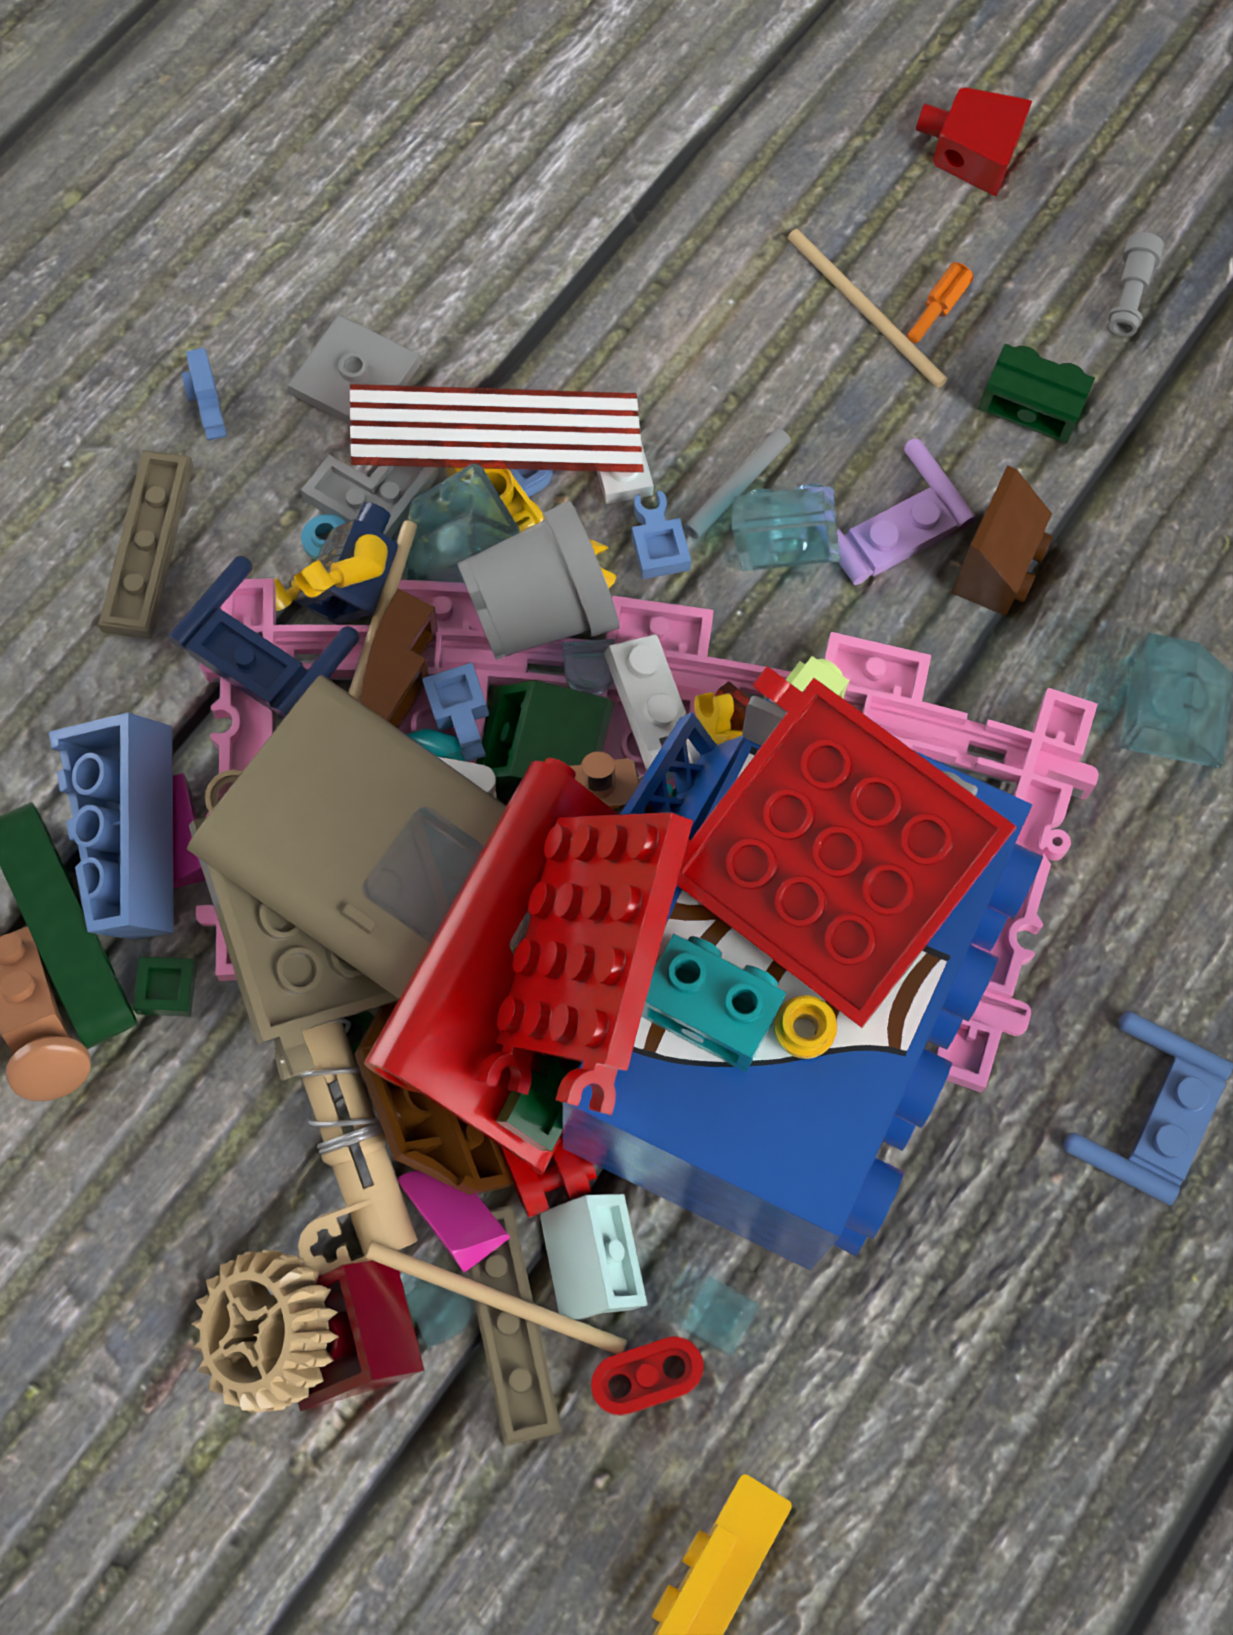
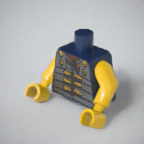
M364 502L356 519L333 528L328 534L315 562L294 576V579L291 581L292 587L285 590L278 577L274 578L276 585V611L285 609L295 600L296 603L336 625L371 615L376 607L398 549V543L383 534L391 514L377 504Z

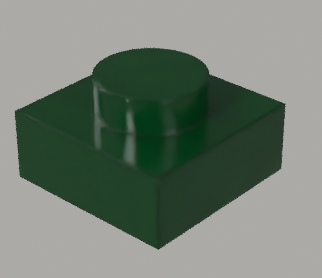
M139 956L133 1002L135 1013L137 1015L191 1017L197 964L194 959Z

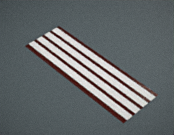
M350 384L351 465L644 473L637 393Z

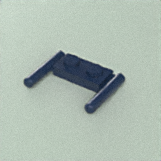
M237 556L168 634L167 638L176 647L186 650L192 658L269 710L276 711L284 719L321 674L326 678L331 676L359 642L360 636L354 628L349 626L343 627L307 670L301 662L220 609L253 569L252 563L247 557Z

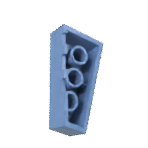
M124 713L50 731L51 747L54 750L60 751L63 769L56 772L60 792L68 794L73 817L66 821L69 840L75 841L78 844L81 858L75 870L87 932L131 940L174 933L172 726L135 714Z

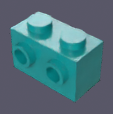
M673 934L654 968L642 1017L747 1073L775 1020L776 1014L782 1006L787 992L777 988V980L764 970L751 965H745L741 969L722 959V952L712 943L696 936H690L686 940Z

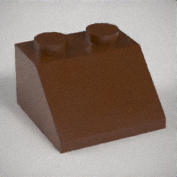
M1007 465L970 545L951 592L1004 616L1007 615L1014 599L1022 603L1024 602L1036 576L1027 572L1031 560L1041 563L1053 538V535L1044 532L1052 516L1051 511L1017 469Z

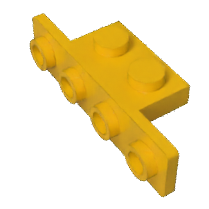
M741 1475L710 1532L707 1534L699 1529L689 1545L682 1562L690 1568L679 1588L677 1589L669 1584L651 1615L653 1619L659 1622L653 1635H723L792 1508L791 1502L749 1475Z

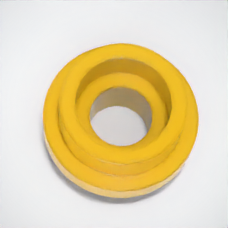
M809 995L796 996L787 1000L780 1007L774 1020V1034L779 1045L788 1054L802 1059L815 1058L825 1053L833 1044L837 1034V1020L833 1010L823 1000ZM799 1019L811 1021L816 1028V1034L810 1038L800 1037L794 1030V1022Z

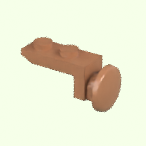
M27 926L0 936V1032L13 1053L6 1066L5 1075L11 1089L18 1096L31 1101H50L74 1092L85 1082L90 1072V1054L82 1043L73 1039L71 1032L58 1011L46 965Z

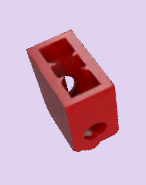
M963 87L958 90L950 111L924 103L915 130L939 138L933 158V163L936 167L991 195L997 196L1022 134L1032 101L1025 98Z

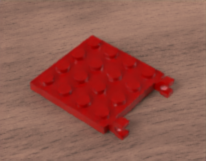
M767 666L752 686L787 713L693 838H688L676 885L863 1028L1016 830L1017 826L813 677L802 692Z
M674 813L557 818L556 825L549 831L545 840L544 855L546 862L541 880L536 884L529 898L528 910L531 916L526 935L518 944L514 953L513 970L515 975L510 993L502 1002L497 1015L499 1033L496 1043L503 1045L501 1052L498 1051L490 1054L483 1061L476 1081L497 1086L501 1071L508 1066L511 1071L508 1090L528 1095L532 1081L530 1065L534 1053L583 1062L582 1068L570 1071L562 1079L556 1101L578 1106L583 1089L590 1085L592 1088V1098L589 1110L612 1115L616 1098L614 1082L618 1069L628 1070L693 820Z

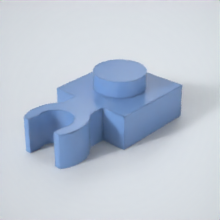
M200 348L186 351L190 371L181 374L188 402L198 400L202 424L208 441L227 437L214 376L206 349Z
M661 490L657 491L656 502L658 507L653 510H648L642 506L639 494L634 498V515L642 525L632 527L631 538L642 579L690 571L691 558L680 518L665 520L667 499Z

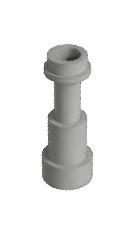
M1137 232L1130 235L1127 239L1123 253L1125 268L1120 282L1123 293L1119 307L1113 308L1109 314V329L1116 335L1132 336L1137 332L1138 327L1142 323L1143 317L1138 311L1141 295L1148 290L1153 269L1159 266L1164 249L1162 239L1155 234Z

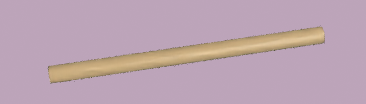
M794 229L789 234L788 240L937 389L946 383L948 378L799 229Z
M405 520L402 523L397 539L398 549L377 601L348 692L360 702L363 676L370 647L382 616L398 590L417 530V524L412 521Z
M371 1241L365 1256L367 1259L603 1350L619 1354L625 1349L627 1340L381 1244Z

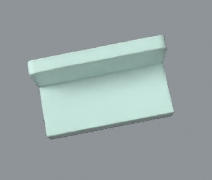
M624 1194L585 1195L541 1213L540 1219L559 1314L579 1321L600 1313L631 1311L647 1306Z

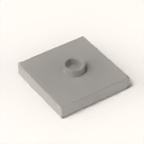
M338 314L287 385L289 394L351 426L378 427L381 421L350 420V408L390 409L394 403L350 402V390L403 391L421 365L420 355Z

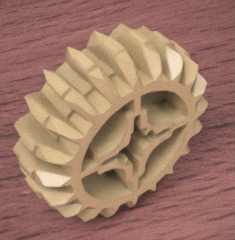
M263 1250L262 1253L246 1252L243 1255H237L236 1260L220 1264V1275L206 1280L210 1295L196 1300L203 1313L201 1319L191 1324L200 1330V1341L191 1349L203 1353L204 1360L198 1372L212 1375L209 1391L223 1394L224 1404H230L234 1407L240 1406L242 1411L248 1410L251 1413L264 1412L266 1410L268 1412L284 1410L285 1407L291 1406L292 1403L308 1398L309 1388L323 1382L319 1367H324L334 1361L326 1350L327 1343L339 1337L329 1331L328 1320L338 1312L325 1307L324 1301L331 1289L323 1287V1285H316L319 1271L311 1269V1267H304V1258L286 1255V1253H280L279 1250Z

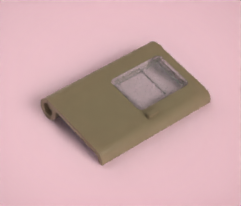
M321 674L310 685L207 816L189 842L187 850L400 999L507 806ZM527 910L511 940L510 949L513 954L518 944L525 938L531 916L529 910Z

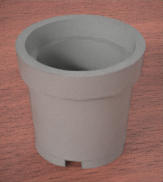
M570 500L542 514L543 521L457 563L496 660L588 631L590 636L593 637L620 629L618 616L602 570L582 522Z

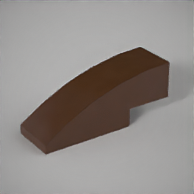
M399 588L382 616L371 644L363 676L361 703L398 729L425 688L422 678L429 676L426 658L421 655L438 631L435 607Z

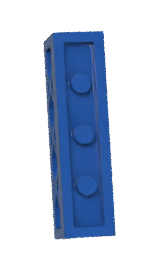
M693 712L681 716L620 815L645 814L644 809L646 806L654 807V813H674L693 820L689 839H692L704 823L746 739L742 735L716 744ZM687 739L690 740L701 755L696 764L689 763ZM667 772H674L677 789L676 798H671L668 795Z

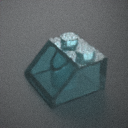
M804 484L796 488V490L774 492L769 489H756L748 492L746 495L734 496L732 531L742 571L841 561L834 486L823 487L820 484Z
M1148 633L1131 662L1120 748L1220 769L1224 763L1233 673L1198 642Z

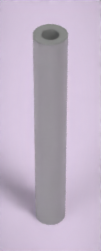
M777 428L684 525L686 533L693 539H699L790 443L789 435L784 430Z

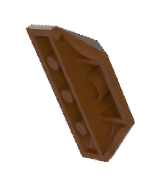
M397 1002L379 1007L355 1052V1057L394 1159L468 1195L507 1188L514 1184L515 1181L499 1144L423 1094L401 1088L375 1074L364 1065L368 1054Z

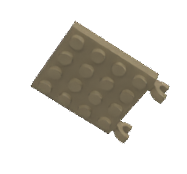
M417 810L364 881L362 892L366 898L431 943L450 906ZM207 817L193 820L188 825L192 837ZM199 858L257 1045L274 1040L276 1045L275 1058L281 1080L303 1074L315 1068L302 1033L303 1030L399 1001L396 996Z

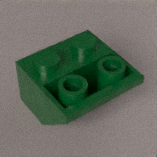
M536 680L497 686L489 712L490 716H488L482 738V745L486 756L478 758L476 764L485 765L494 772L496 797L508 804L533 761L545 762L546 758H555L569 766L581 765L584 757L589 753L602 752L614 702L606 697Z

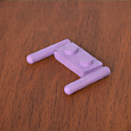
M920 439L909 440L904 450L930 488L849 529L847 534L843 535L814 493H806L799 500L800 508L854 585H858L864 582L870 575L874 577L948 538L957 529H964L976 520L975 514Z

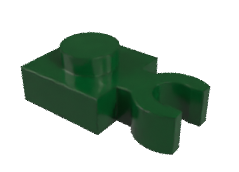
M539 1054L538 1065L540 1071L531 1070L532 1081L528 1095L511 1091L496 1122L538 1150L552 1152L563 1131V1102L556 1101L558 1088L562 1079L570 1071L580 1068L582 1062L568 1060L566 1067L563 1069L558 1057Z

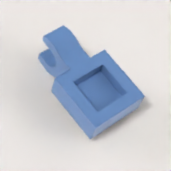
M473 663L422 678L438 730L455 728L460 746L463 748L462 753L465 762L486 756L475 720L490 715Z

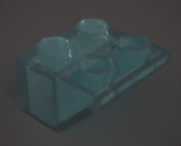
M472 463L411 500L408 519L417 524V530L406 561L408 567L407 580L464 583L457 565L458 562L520 533L518 525L482 466Z

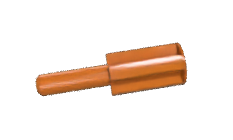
M959 262L951 263L931 290L925 303L926 310L907 334L908 339L912 343H919L938 316H947L973 281V273L966 265Z

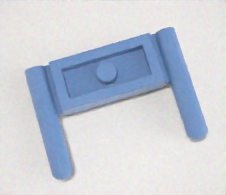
M1127 1011L1119 1019L1118 1024L1122 1031L1174 1057L1129 1154V1160L1075 1132L1069 1133L1064 1138L1063 1149L1076 1158L1171 1206L1179 1194L1180 1185L1186 1178L1225 1088V1081L1232 1072L1233 1063L1131 1011Z

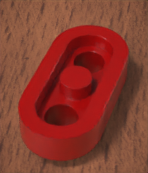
M672 1336L610 1356L596 1367L592 1375V1397L597 1406L605 1413L613 1416H626L685 1396L693 1391L701 1380L704 1369L702 1355L691 1341L682 1337ZM674 1357L682 1361L684 1374L680 1378L671 1379L665 1375L663 1363L666 1359ZM615 1376H623L630 1383V1392L624 1397H615L609 1391L608 1383Z

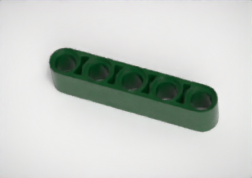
M31 801L1 815L0 868L82 1043L87 1049H90L137 1026L136 1016L98 935L87 932L82 901L34 803Z

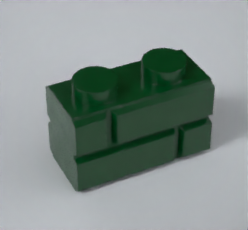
M1004 344L984 390L978 410L1067 444L1095 377L1085 374L1075 364H1058L1042 358L1037 351L1028 346L1013 347Z

